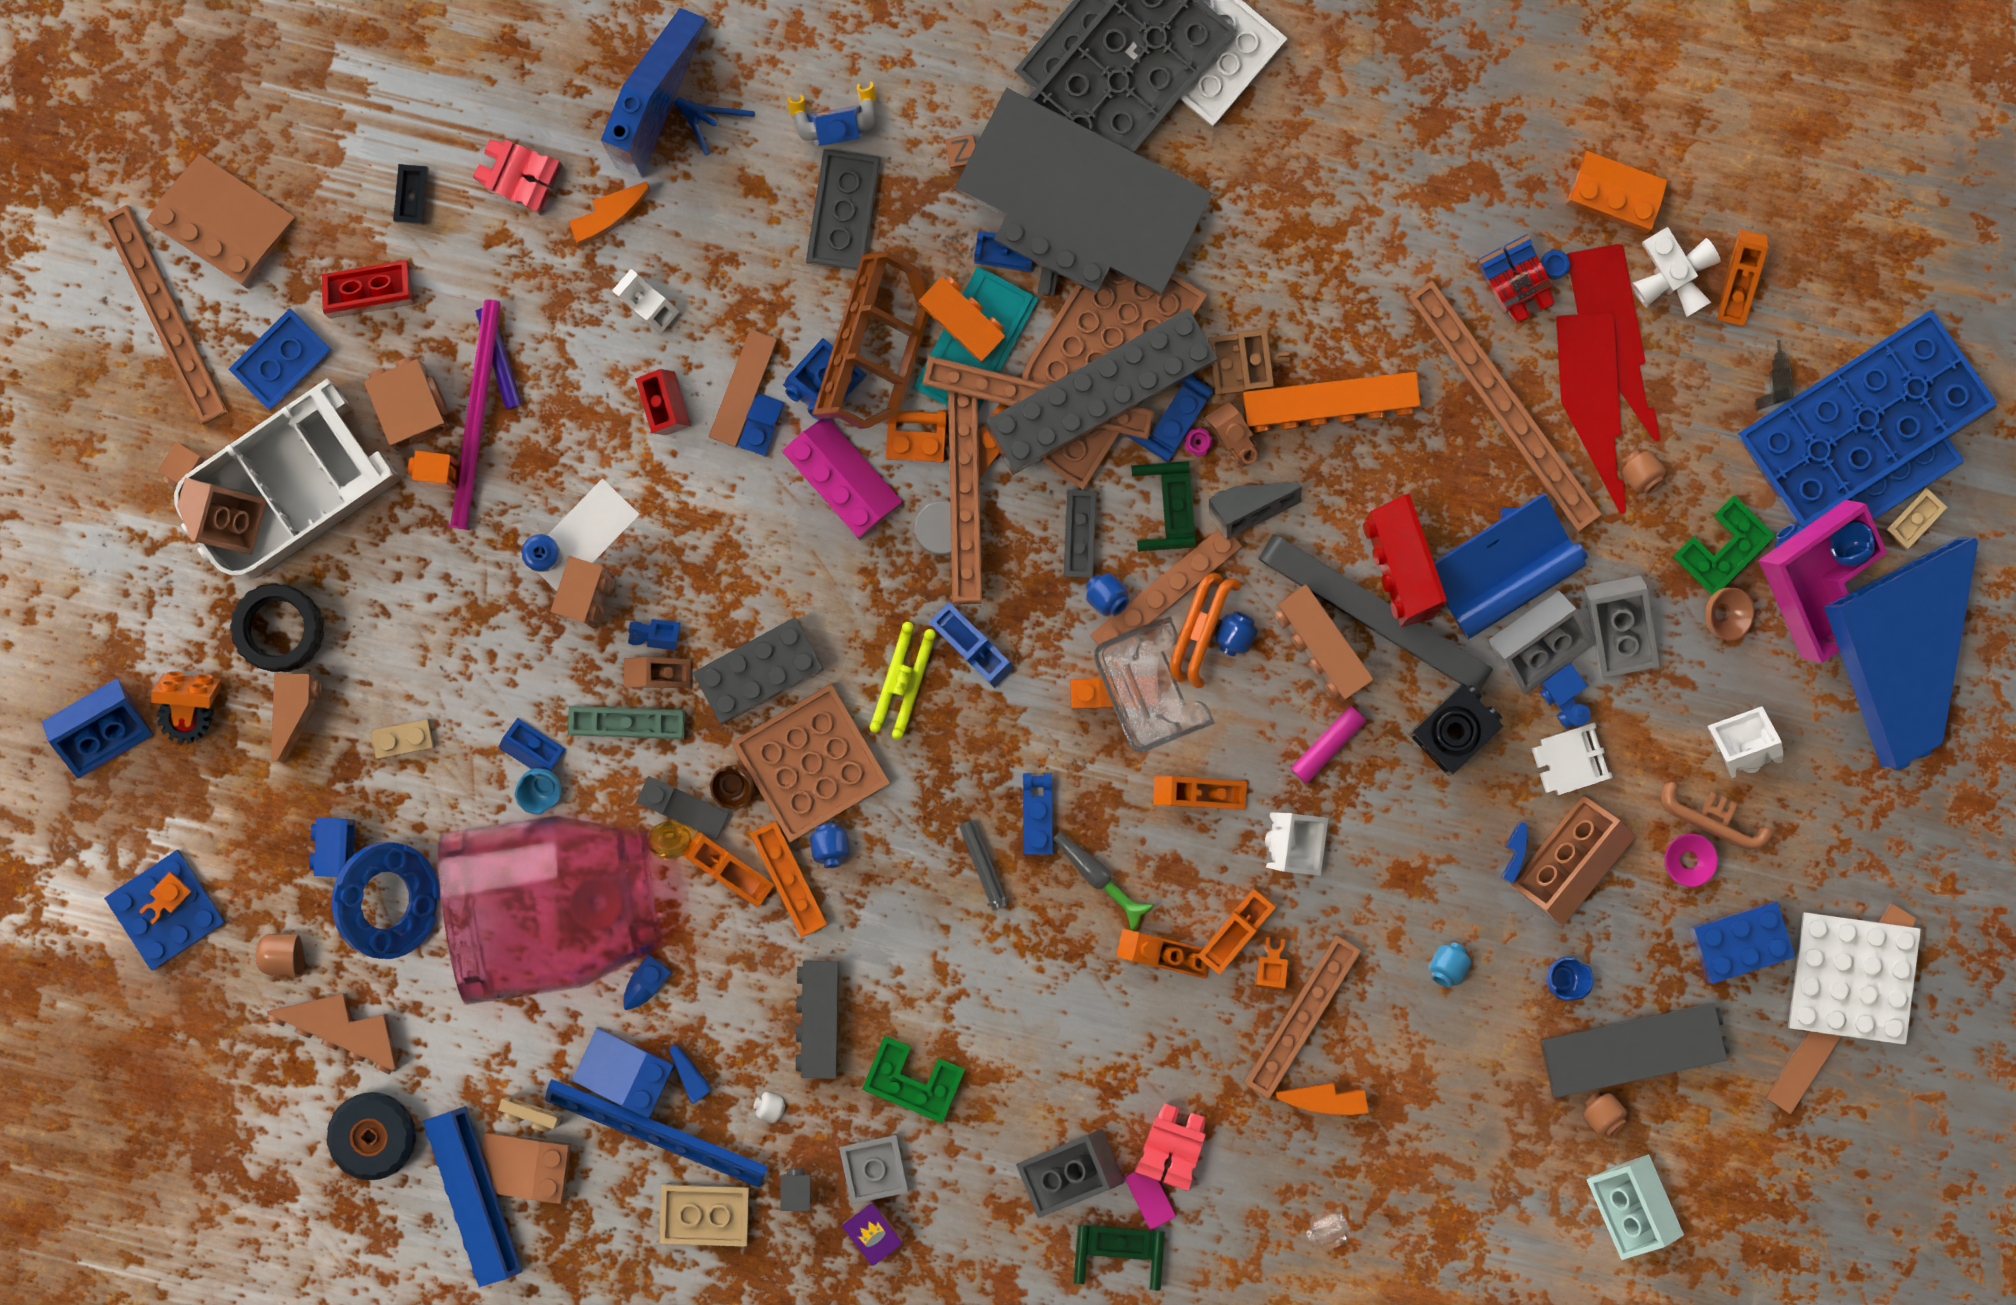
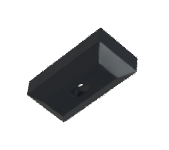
M398 164L394 223L423 225L429 169L427 166ZM414 191V199L410 201V192Z

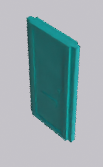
M977 266L962 295L967 300L970 297L974 298L983 307L981 313L988 320L991 317L995 318L1004 327L1002 333L1005 337L980 363L944 329L930 356L999 373L1039 299ZM927 359L912 389L948 408V391L922 385L928 362ZM977 398L979 412L984 400Z

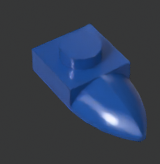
M648 954L630 977L626 986L623 999L624 1009H633L647 1002L655 995L672 971Z

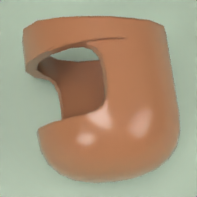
M267 934L259 940L255 958L257 967L262 973L270 976L289 975L291 978L303 976L305 956L300 935ZM294 950H295V952H296L295 967H294Z

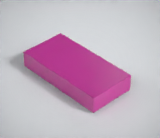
M1134 1172L1124 1177L1150 1230L1176 1217L1159 1181Z

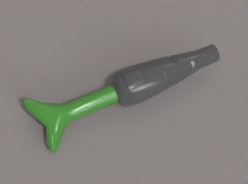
M1060 831L1053 840L1062 848L1076 869L1093 888L1104 889L1125 910L1130 923V930L1136 931L1141 915L1151 911L1154 905L1139 904L1131 901L1111 881L1110 871L1100 861L1073 843Z

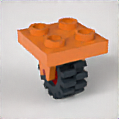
M170 671L163 674L151 691V703L161 704L157 713V717H160L157 721L158 726H163L161 732L164 735L168 732L170 734L168 739L173 741L174 738H177V743L180 744L184 740H187V744L193 743L194 739L196 741L201 739L213 721L211 718L214 715V711L210 710V707L221 690V679H215L209 674H198L195 677L184 676V673L179 671Z

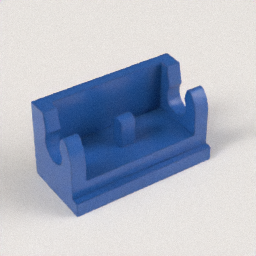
M978 231L974 264L1031 273V260L994 242L995 233Z

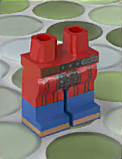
M1528 234L1504 245L1503 249L1500 247L1477 260L1476 265L1500 304L1503 313L1508 312L1516 324L1531 317L1525 305L1526 302L1534 299L1540 312L1555 304L1552 292L1550 291L1553 285L1534 251Z

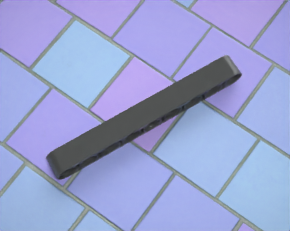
M1275 534L1271 536L1258 557V560L1301 587L1306 584L1317 597L1460 685H1472L1480 692L1493 670L1483 661L1421 623L1400 627L1398 619H1395L1392 615L1390 604Z

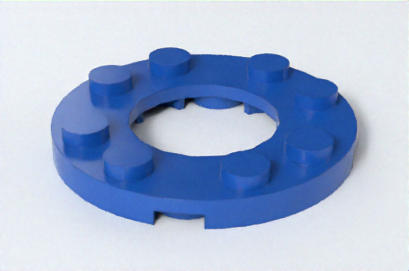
M379 842L364 847L346 862L334 885L332 913L340 936L353 950L372 958L394 959L412 952L427 938L436 922L437 899L440 900L438 878L425 856L410 846L395 842ZM382 872H392L399 875L405 882L409 892V904L405 915L398 923L389 928L379 929L372 926L363 915L361 903L364 898L363 890L365 885L369 884L368 882L372 877Z

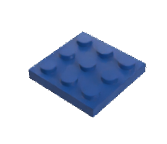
M179 850L174 851L104 897L151 971H154L226 923ZM169 872H172L192 893L173 913L164 909L159 921L152 925L150 921L156 914L154 909L149 908L145 914H141L139 911L143 906L155 900L150 892Z

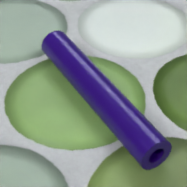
M483 308L475 310L479 326ZM497 326L492 367L505 409L511 410L522 406V402Z

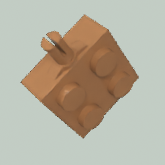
M1267 329L1208 337V342L1218 358L1215 364L1211 366L1215 396L1273 389V365L1290 363L1289 351L1271 352L1268 345Z

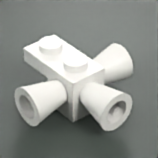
M1668 227L1642 242V245L1657 267L1654 270L1655 275L1631 283L1637 298L1644 307L1647 308L1664 291L1668 295L1677 291L1686 317L1711 303L1692 282L1698 277L1697 271L1721 263L1718 252L1707 238L1687 256Z

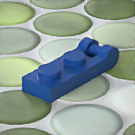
M1023 773L1024 855L1053 854L1052 773H1043V776H1032V773ZM1032 788H1043V796H1032Z

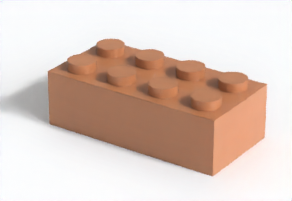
M569 556L550 612L562 619L595 629L596 624H602L606 613V608L603 607L605 597H611L616 581L612 579L613 574L603 566Z
M1306 584L1274 607L1277 611L1274 614L1275 619L1283 629L1288 627L1294 635L1290 638L1299 652L1304 650L1311 660L1307 664L1316 676L1321 674L1327 682L1324 688L1333 700L1338 698L1342 702L1374 680Z

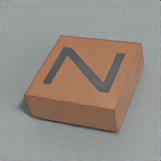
M973 134L945 139L950 169L966 166L975 149Z

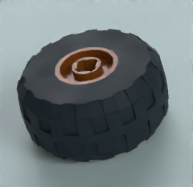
M368 1092L349 1098L333 1113L327 1128V1147L333 1161L343 1172L361 1180H380L399 1171L409 1160L416 1142L415 1124L407 1108L395 1098L382 1093Z

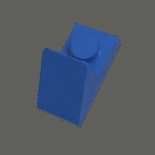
M757 393L747 413V421L738 448L766 457L785 402Z

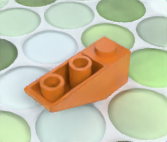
M1122 929L1116 957L1204 979L1207 978L1209 966L1197 957L1203 948Z

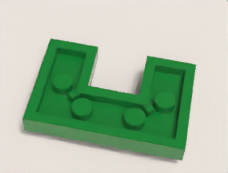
M1735 495L1712 516L1733 536L1715 555L1710 553L1692 536L1672 556L1710 596L1723 589L1775 537Z
M884 1035L862 1090L943 1123L965 1069L938 1058L927 1085L902 1075L900 1072L911 1046Z

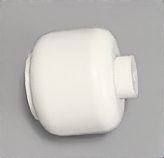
M764 1092L761 1098L757 1097L754 1102V1109H757L756 1117L769 1123L777 1122L781 1119L785 1109L784 1099L779 1095Z

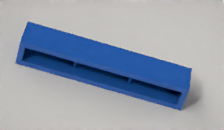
M464 1106L424 1120L426 1136L430 1141L435 1156V1163L439 1168L444 1183V1190L449 1197L454 1212V1219L458 1224L463 1239V1246L467 1251L472 1266V1273L477 1280L479 1288L522 1273L467 1107Z

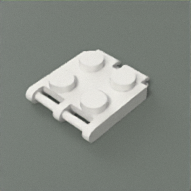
M1595 722L1539 740L1541 746L1532 748L1537 767L1540 768L1547 765L1549 771L1540 773L1546 793L1556 790L1557 795H1561L1613 778L1612 773H1608L1603 757L1605 751L1603 747L1600 748L1594 730L1597 728ZM1586 731L1590 733L1595 750L1591 749ZM1596 755H1597V758H1598V761H1599V764H1600V767H1601V770H1602L1603 775H1600V773H1599V770H1598V767H1597V764H1596V761H1595V758H1594V756H1596Z

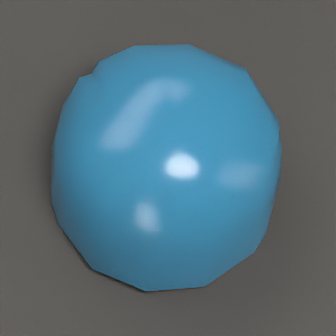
M534 768L524 773L519 779L514 795L517 804L525 812L541 815L557 804L561 796L562 786L559 778L550 770Z

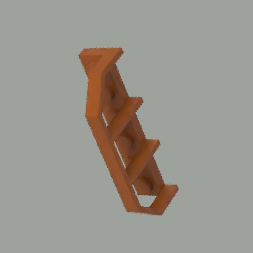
M888 251L863 254L812 413V415L820 419L840 418L859 429H865L890 418L900 411L929 314L917 304L918 310L913 326H910L873 306L877 300V291L881 279L885 274L886 263L907 274L916 303L927 292L919 268ZM870 316L909 336L898 374L859 355L860 345L864 333L869 326L868 320ZM855 364L894 384L887 409L865 420L842 409L844 396L852 380V371Z

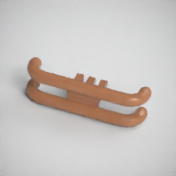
M1667 782L1662 788L1661 802L1667 812L1740 848L1748 850L1758 849L1766 845L1772 838L1773 830L1770 827H1761L1754 837H1748L1727 827L1737 807V803L1731 801L1727 811H1725L1723 807L1727 798L1721 796L1716 806L1712 804L1716 797L1715 792L1710 791L1700 813L1677 802V783Z

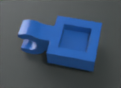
M652 619L650 625L636 621L630 622L628 643L631 645H641L647 641V647L676 651L680 633V622Z

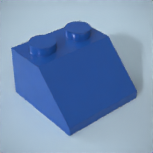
M316 818V824L311 825V841H315V853H310L309 868L314 870V876L338 877L343 866L354 855L355 819Z

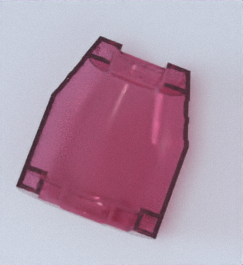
M556 815L442 832L438 842L441 903L451 964L463 1003L471 1005L583 988L664 947L661 920L657 917L649 860H652L648 831Z

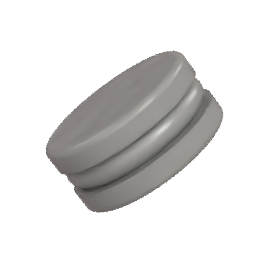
M936 501L926 505L919 512L915 520L914 529L918 543L925 551L933 555L946 556L951 554L950 502Z

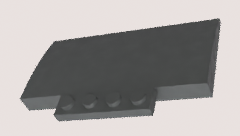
M1073 0L1016 67L1014 72L1035 89L1028 99L1134 153L1237 30L1202 0ZM1133 42L1137 46L1133 50L1138 55L1135 60L1125 53Z
M1007 87L954 188V191L1005 217L993 240L994 242L1097 294L1110 270L1158 296H1161L1212 195L1211 192Z

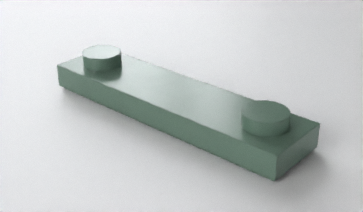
M569 706L568 735L684 739L686 711Z

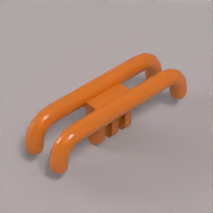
M1210 573L1201 580L1170 661V673L1177 682H1184L1187 678L1185 672L1181 670V664L1190 640H1193L1197 644L1189 663L1188 679L1195 688H1202L1205 682L1199 676L1200 666L1207 648H1214L1215 643L1210 640L1211 637H1215V626L1219 627L1221 620L1218 618L1228 593L1231 590L1238 591L1241 588L1239 580L1229 578L1223 581L1222 575L1218 573ZM1213 584L1220 585L1208 614L1202 613L1201 610L1210 587Z

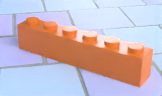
M1416 372L1248 391L1242 394L1245 422L1249 429H1253V433L1269 432L1270 426L1279 425L1282 426V430L1299 428V423L1310 422L1311 426H1322L1328 424L1327 420L1338 418L1339 423L1357 421L1356 416L1368 415V420L1385 418V413L1396 412L1397 416L1413 415L1414 409L1420 407Z

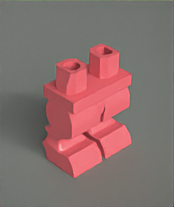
M490 139L484 154L496 159V162L492 169L479 164L473 178L484 185L488 192L515 204L522 202L530 211L541 216L551 193L548 188L553 189L563 165L559 160L549 156H541L536 151L514 144L506 139L504 143ZM531 176H533V177H535V179L538 180L542 185H540V184H538V183H536V182H529V181H528L526 178H524V177H531Z
M1164 1104L1158 1118L1155 1117L1143 1147L1144 1156L1138 1161L1134 1173L1161 1181L1165 1169L1164 1163L1169 1155H1171V1166L1166 1170L1162 1183L1189 1191L1192 1171L1196 1168L1202 1143L1206 1135L1203 1134L1205 1117L1190 1113L1186 1127L1175 1124L1179 1108Z

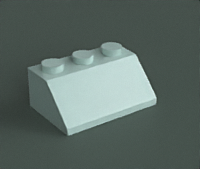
M1649 1154L1624 1162L1586 1179L1621 1260L1666 1247L1684 1236Z

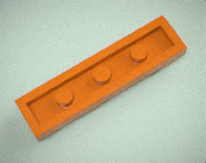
M777 821L750 833L801 938L828 925Z

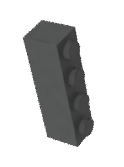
M804 960L803 966H797V984H802V996H797L796 1012L802 1013V1025H796V1042H801V1054H796V1072H801V1078H837L839 961Z

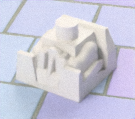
M1763 706L1708 726L1717 751L1721 752L1731 778L1736 777V770L1755 773L1763 765L1770 763L1771 759L1775 763L1783 762L1782 741Z
M1270 812V818L1274 823L1272 824V831L1266 834L1265 844L1269 848V852H1272L1271 858L1275 863H1267L1266 868L1283 872L1321 876L1328 818Z

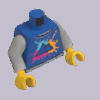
M870 82V87L862 90L861 84L857 85L861 101L860 105L817 113H806L803 95H799L800 101L793 102L788 97L789 114L793 116L801 139L812 141L813 144L822 146L859 139L865 135L866 130L871 129L875 124L874 101L877 99L873 82Z

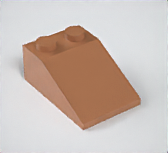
M274 673L271 761L286 763L317 706V699L322 698V682H318V676L311 674Z
M485 1132L482 1154L495 1193L534 1201L563 1203L572 1143Z

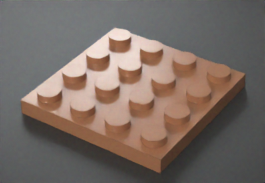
M832 684L825 686L731 742L789 842L796 840L890 784Z

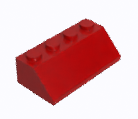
M1409 493L1370 511L1363 523L1365 536L1371 540L1374 548L1372 550L1373 560L1377 566H1380L1383 575L1381 578L1382 586L1385 592H1389L1392 601V615L1395 619H1398L1400 627L1433 619L1447 602Z

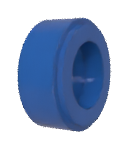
M1550 250L1540 260L1549 279H1560L1569 270V259L1560 250Z

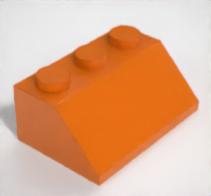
M1586 150L1566 205L1647 235L1653 228L1662 203L1667 180Z

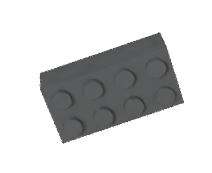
M794 617L692 673L719 723L723 725L824 669L797 619Z

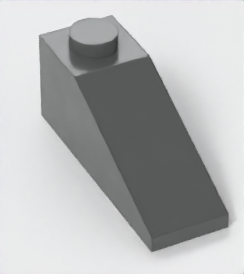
M1299 483L1234 486L1226 491L1222 490L1215 493L1209 499V516L1227 540L1300 503L1302 486Z

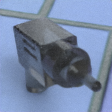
M1777 340V352L1774 354L1775 360H1772L1773 370L1769 372L1771 394L1755 399L1756 411L1794 398L1792 369L1790 368L1789 359L1786 358V353L1782 351L1781 340Z

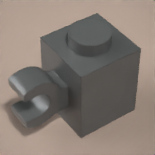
M803 1168L787 1169V1174H781L780 1211H810L811 1174H805V1169Z

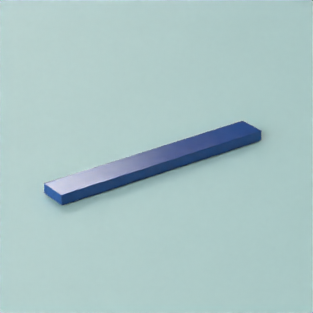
M551 1079L545 1096L546 1102L756 1187H761L768 1166Z

